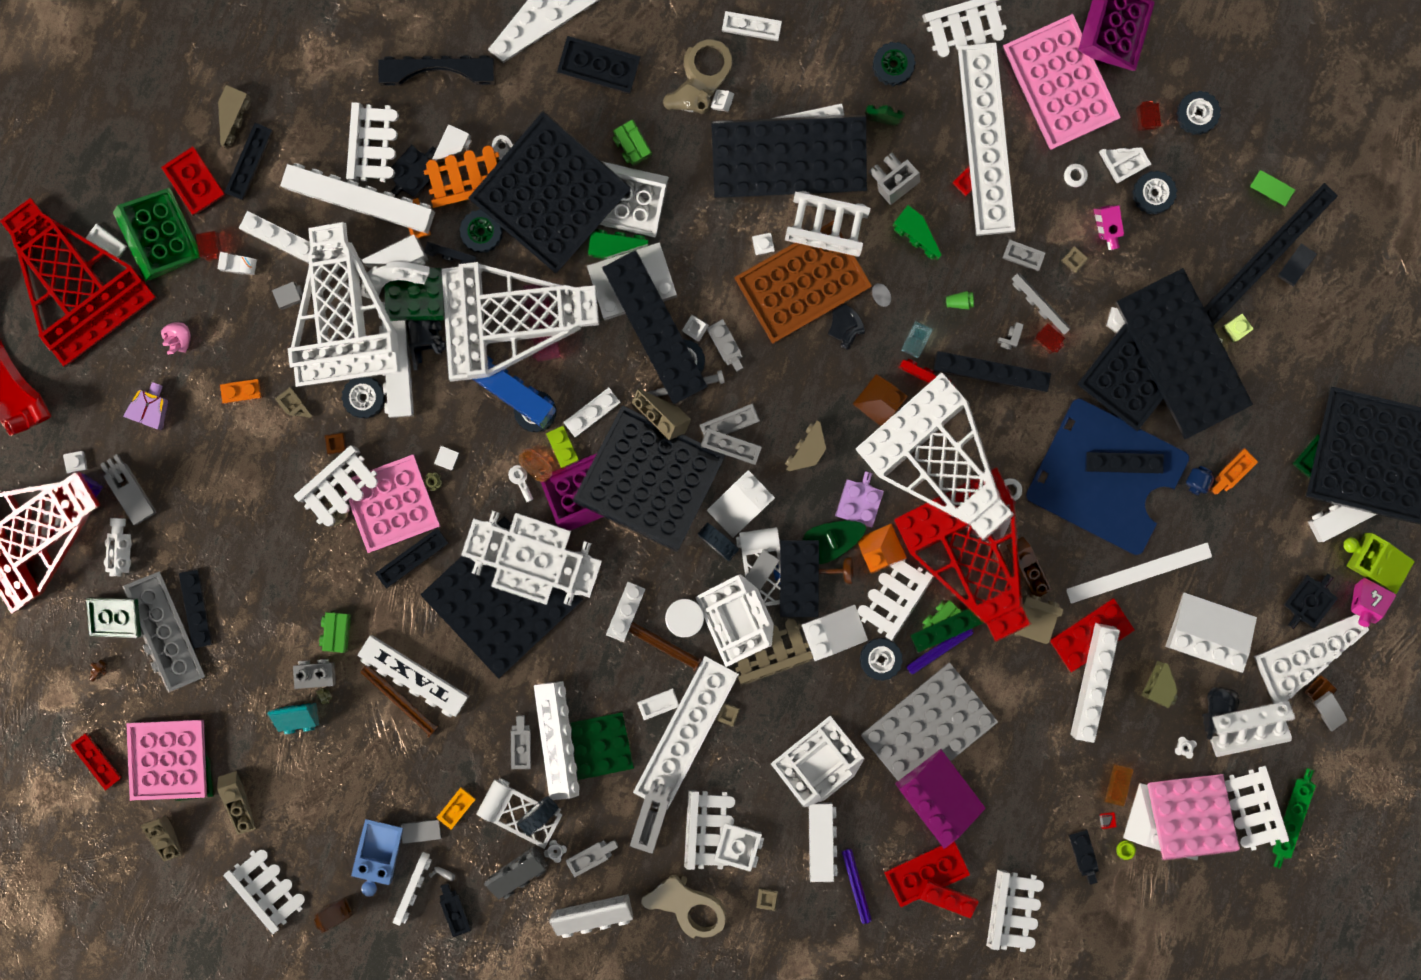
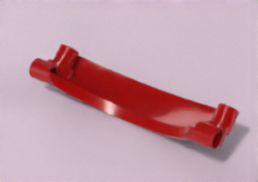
M0 340V422L7 433L13 436L48 420L51 414L41 395L18 372Z

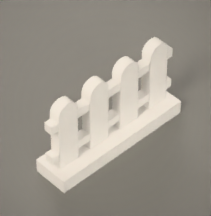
M971 0L922 15L924 23L929 21L930 27H927V31H932L935 46H932L933 51L937 50L940 57H946L949 54V46L955 45L958 50V46H968L967 41L972 39L975 45L985 44V36L992 34V38L996 41L1002 40L1004 37L1003 30L1007 28L1006 25L1001 24L998 11L1002 9L995 2L998 0ZM984 5L985 10L978 12L977 7ZM966 11L967 16L960 17L959 12ZM947 16L948 21L942 23L941 18ZM980 16H987L989 30H983ZM968 20L972 35L965 36L962 26L963 21ZM950 26L954 40L947 42L943 27Z
M352 102L347 180L359 182V177H361V181L367 182V178H380V182L386 183V179L394 177L395 171L393 168L387 167V160H393L396 157V151L389 148L388 144L389 141H394L398 137L397 132L390 128V122L397 121L399 113L391 109V106L385 105V109H373L372 105L366 104V108H364L362 104ZM371 121H384V128H371ZM370 140H383L382 147H369ZM368 159H381V166H368Z
M350 445L294 495L298 502H306L304 507L307 510L311 508L319 518L317 520L319 525L323 523L325 526H333L335 518L332 514L338 511L339 513L346 514L349 511L347 501L350 498L355 501L363 499L364 494L361 488L365 485L368 488H375L378 485V480L375 477L377 473L374 470L370 472L363 463L365 459L363 456H357L361 452L355 446ZM352 471L362 480L357 485L348 475ZM338 483L347 492L344 497L334 488ZM323 496L333 505L329 510L320 501Z
M906 559L891 565L890 567L894 570L890 575L887 573L880 574L879 582L883 587L880 591L876 589L869 591L868 597L873 601L870 607L862 605L858 608V614L863 617L861 621L866 623L868 620L879 628L878 632L881 634L885 631L887 633L885 637L891 641H894L934 579V576L928 572L925 575L922 574V568L918 567L916 570L905 563ZM898 572L910 579L907 586L895 579ZM914 583L918 584L915 591L911 589ZM888 588L900 595L896 602L884 595ZM906 599L908 601L904 607L901 606L903 600ZM877 604L889 611L886 618L873 611ZM894 615L897 616L894 623L890 622Z
M1266 766L1259 767V772L1254 773L1253 769L1248 770V775L1238 778L1230 775V780L1225 781L1226 790L1228 792L1234 791L1236 797L1230 800V808L1232 810H1240L1241 817L1235 820V826L1238 829L1245 828L1247 836H1244L1240 841L1241 846L1244 848L1251 847L1252 851L1257 850L1256 846L1270 842L1272 846L1276 845L1275 840L1280 839L1281 843L1289 841ZM1263 783L1265 790L1260 792L1258 784ZM1253 786L1255 793L1240 796L1238 789ZM1269 802L1271 809L1266 810L1264 803ZM1259 804L1261 812L1246 816L1244 808ZM1270 821H1275L1277 828L1271 829ZM1265 823L1267 831L1252 834L1250 827Z
M688 790L684 867L686 869L695 870V865H698L699 869H704V865H718L717 869H723V866H728L714 861L716 853H705V846H718L724 823L734 824V818L726 815V808H732L735 805V799L727 796V792H722L721 795H708V791H702V795H699L697 790ZM698 807H701V814H698ZM707 807L721 808L720 815L707 814ZM697 826H700V833H697ZM706 826L720 827L719 834L706 833ZM696 845L699 846V852H696Z
M253 850L250 852L251 857L241 866L237 863L234 866L236 868L234 872L229 870L223 876L269 931L274 934L280 929L277 926L278 924H286L285 918L296 909L298 912L303 909L301 905L304 903L305 898L302 894H296L292 897L288 892L292 888L291 880L284 879L280 882L276 876L280 872L278 865L266 866L264 861L267 859L268 854L265 850H259L256 853ZM260 865L264 872L252 880L248 874ZM243 878L248 883L246 887L240 882ZM272 880L276 887L264 895L260 889ZM255 893L261 898L258 902L253 897ZM285 895L289 901L277 910L273 903ZM267 908L273 912L271 916L266 913L265 910Z
M997 869L986 946L994 950H999L1000 945L1003 950H1007V946L1018 947L1021 952H1026V949H1032L1035 946V940L1028 936L1029 929L1034 930L1038 927V921L1031 917L1032 910H1039L1041 907V902L1034 898V891L1039 892L1044 887L1043 882L1036 879V875H1030V878L1017 877L1018 873L1012 872L1010 876L1009 872ZM1015 890H1028V896H1015ZM1013 908L1026 909L1025 916L1012 915ZM1010 927L1022 928V935L1009 934Z

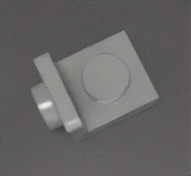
M1016 322L1014 326H1010L1007 337H1010V340L999 337L997 343L1001 344L1000 347L1011 350L1012 347L1016 348L1024 324Z

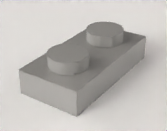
M1009 240L1002 258L1039 271L1045 252Z

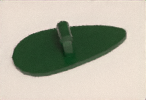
M858 521L831 522L811 528L805 533L802 540H819V564H825L838 558L856 545L863 537L867 528L864 523Z

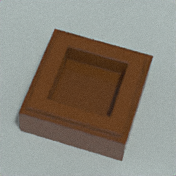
M345 433L325 435L328 455L342 453L347 449Z

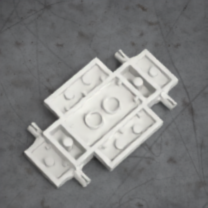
M492 511L489 521L473 519L461 555L471 558L475 562L473 574L480 575L482 565L497 568L491 587L546 605L552 587L567 592L563 603L567 604L570 597L568 602L570 606L574 595H583L590 598L602 562L588 554L592 543L588 542L585 549L587 541H584L581 552L565 549L571 533L570 530L519 513H515L510 530L496 524L500 514L496 511Z

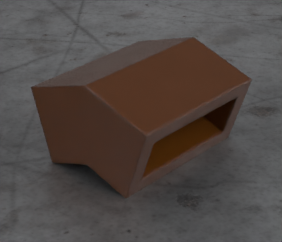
M1320 675L1304 693L1315 702L1328 691L1334 694L1337 689Z

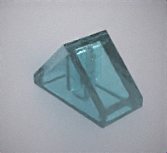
M915 321L901 351L919 358L933 329Z

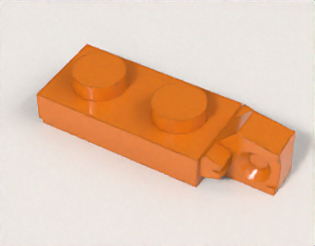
M1243 448L1215 477L1216 483L1210 490L1216 495L1222 489L1228 491L1233 488L1258 461L1246 448Z

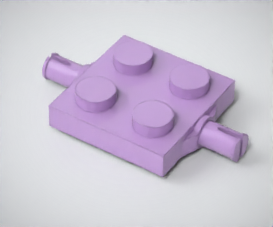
M865 471L862 482L846 480L836 511V517L849 521H858L868 527H873L884 491L869 485L872 473Z

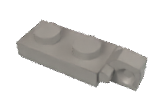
M722 319L709 326L707 331L724 362L727 365L732 364L736 372L743 369L739 359L743 358L741 351L724 320Z
M517 715L516 725H512L511 769H531L530 725H525V715Z
M615 839L607 844L604 840L599 841L565 861L573 876L576 877L608 860L612 856L611 851L618 848L619 845Z

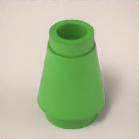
M965 291L946 296L947 307L968 310L973 308V292Z

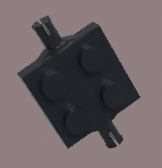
M411 145L391 167L395 171L392 179L396 186L390 193L395 194L396 197L401 191H404L416 199L430 183L429 175H425L424 170H427L426 164L434 156L437 149L432 146L424 154Z
M1327 573L1321 582L1315 581L1309 575H1305L1284 602L1283 606L1294 615L1288 624L1291 629L1294 630L1300 621L1307 623L1315 629L1338 598L1327 588L1334 579L1330 574Z

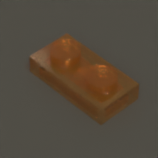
M1113 764L1105 802L1124 807L1134 769Z

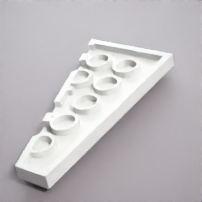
M527 0L488 51L504 63L523 51L530 44L537 42L541 37L551 33L571 20L575 15L583 10L585 11L600 0Z
M1354 614L1254 656L1273 704L1286 702L1291 699L1302 687L1328 667L1334 659H1337L1350 645H1353L1369 631L1368 627L1358 624L1360 616Z

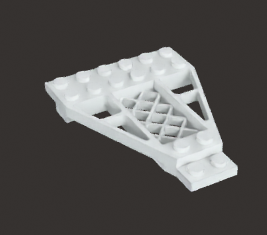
M341 222L308 228L310 239L309 269L291 348H288L290 367L294 368L296 387L401 372L397 332L353 244L348 242L346 223ZM335 265L332 270L329 267H327ZM340 266L346 270L342 278L336 274ZM323 269L329 273L325 281L321 278ZM359 274L374 305H362ZM333 277L339 281L334 289L328 285ZM342 286L348 289L344 297L338 293ZM326 288L331 292L327 300L323 295ZM312 293L314 314L307 315L309 301ZM335 296L341 301L337 308L331 305ZM344 305L350 308L346 317L340 312ZM327 308H330L333 311V314L329 319L326 317L325 313ZM377 309L387 329V333L366 336L364 311ZM337 316L343 320L339 327L333 324ZM315 318L318 344L300 346L305 320ZM347 324L353 328L348 336L343 332ZM329 327L336 331L331 338L328 336L327 331ZM339 335L345 339L336 341Z
M478 262L459 264V267L442 269L450 381L490 377L580 330L581 327L599 325L595 285L577 288L558 285L482 265ZM486 271L507 277L508 292L483 295L481 272ZM512 279L545 288L512 291ZM547 296L555 299L549 308L542 304ZM528 298L536 302L530 310L523 306ZM509 300L517 304L511 312L504 308ZM490 302L498 306L492 314L484 310ZM557 304H558V315H556L554 312H552V310L555 308V306H556ZM539 305L546 310L540 318L533 314ZM520 307L527 312L521 321L514 316ZM501 309L508 314L502 323L495 318ZM484 313L487 316H489V318L486 321L484 319ZM549 313L557 318L550 327L543 322ZM530 316L537 320L531 329L524 324ZM511 318L518 322L512 331L505 326ZM492 320L499 324L493 333L486 329ZM540 324L547 328L536 330ZM521 326L528 330L517 332ZM502 328L509 332L504 334H498L502 330ZM552 336L517 355L516 343L518 340ZM512 341L513 357L488 370L487 345L489 343Z
M940 373L856 448L857 452L879 478L970 524L983 540L1014 515L1001 500L999 491L996 488L969 402L943 373ZM965 407L972 431L960 442H956L944 428V425ZM934 436L943 437V447L933 446ZM973 437H975L985 468L984 473L963 450V446ZM930 438L929 446H921ZM947 439L953 444L955 448L946 447ZM920 449H929L928 460L919 459ZM933 450H942L941 460H932ZM946 450L956 451L955 461H945ZM959 453L967 462L959 461ZM907 458L921 473L920 477L909 487H905L886 477ZM919 462L928 463L927 472ZM932 463H941L940 474L931 473ZM945 464H954V475L944 474ZM958 464L968 465L967 475H957ZM971 467L979 476H971ZM931 477H940L939 486ZM944 477L953 478L952 488H943ZM957 478L967 479L966 489H956ZM970 479H980L979 490L970 489ZM927 480L947 505L941 506L914 492L913 489L922 481ZM943 491H952L951 500ZM956 492H965L964 503L955 502ZM969 492L974 493V494L969 498Z

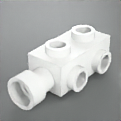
M110 518L112 530L111 534L107 533V539L105 540V572H110L109 576H121V573H129L131 566V534H123L126 519Z

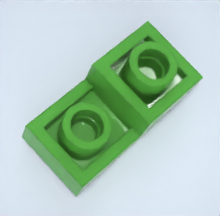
M1261 170L1250 186L1252 189L1285 207L1296 191Z

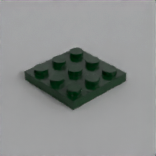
M429 268L425 284L405 280H394L386 283L385 310L390 320H444L443 268Z
M623 712L569 723L571 726L572 744L574 746V761L577 766V780L634 769Z

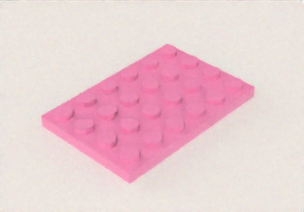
M1073 14L1003 45L1005 54L1050 150L1121 118L1094 59L1078 51L1082 32Z

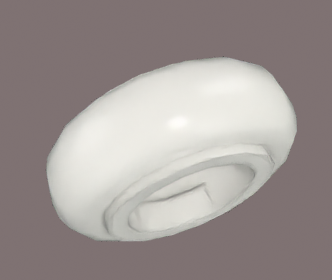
M1071 164L1064 172V179L1071 187H1080L1087 180V170L1081 164ZM1073 170L1081 173L1079 181H1074L1071 178L1070 174Z
M1012 478L1005 479L1004 482L1007 486L1010 484L1015 486L1016 493L1013 495L1015 501L1018 500L1022 495L1021 484Z

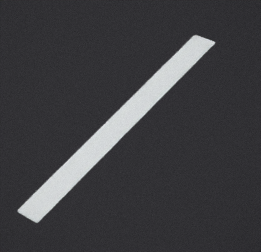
M1204 543L1068 588L1066 591L1070 603H1075L1211 558L1212 554L1208 543Z

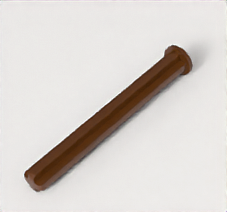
M632 621L629 633L690 666L695 672L702 660L701 657L699 659Z
M367 665L363 667L361 674L428 734V738L438 729V725H433L376 671Z

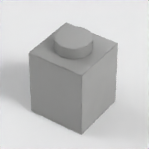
M295 282L272 290L278 307L282 310L301 303L303 289L300 285L297 286Z

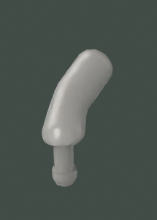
M434 867L435 870L428 875L432 878L438 873L450 881L455 879L453 873L440 867Z

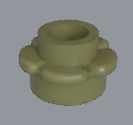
M427 473L425 475V480L423 481L429 491H436L437 488L441 487L442 481L439 474Z
M320 687L321 689L316 691L321 705L330 704L329 700L332 697L329 690H324L323 687Z

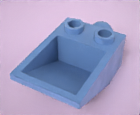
M365 819L351 875L367 880L361 887V891L365 896H373L376 893L377 886L375 882L386 885L392 882L403 832L402 827ZM361 865L366 867V872L360 871ZM379 870L385 871L384 877L379 876Z

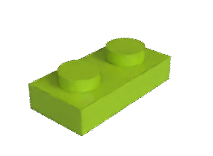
M564 426L546 433L562 469L579 462Z

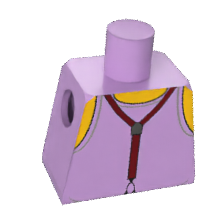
M152 382L148 392L138 390L123 417L162 430L168 404L167 399L159 397L163 386Z

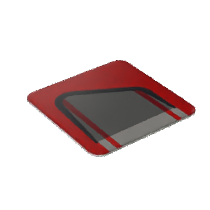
M1114 812L1100 814L1102 829L1115 828L1117 826Z

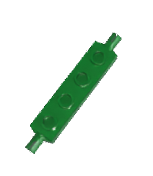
M1306 768L1303 779L1296 780L1283 818L1289 841L1281 843L1280 839L1276 840V845H1274L1272 850L1277 855L1273 866L1277 867L1278 865L1279 869L1282 867L1284 858L1292 857L1316 787L1311 782L1315 771H1310L1309 768Z

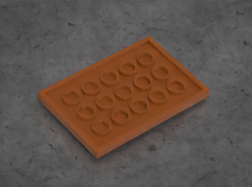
M834 220L821 227L820 232L830 235ZM840 232V233H839L840 238H844L843 235H842L841 232ZM799 243L791 244L734 277L772 344L872 287L855 256Z

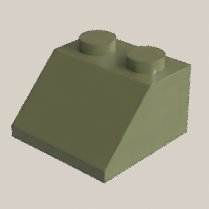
M1157 661L1141 696L1170 708L1177 700L1178 695L1176 693L1178 690L1168 664Z

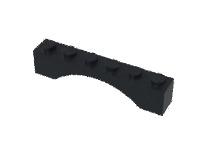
M481 55L479 58L460 56V59H452V56H441V59H433L432 56H422V59L404 56L403 59H395V57L387 56L383 57V60H378V77L381 86H401L418 74L437 70L460 74L476 85H495L494 58H490L488 55Z
M937 351L935 354L932 369L937 373L985 380L1044 394L1048 392L1051 373L940 351Z

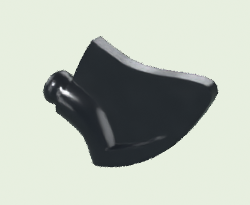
M843 303L832 310L833 321L828 335L842 341L841 348L849 350L856 337L865 334V330L859 315L851 307Z

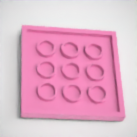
M414 455L373 469L377 473L375 476L378 480L377 487L368 488L365 485L361 488L364 494L361 501H355L352 498L348 500L367 553L440 527ZM358 475L351 477L356 485L362 481Z
M204 720L126 723L130 800L207 797Z
M1223 774L1147 784L1163 860L1240 850Z

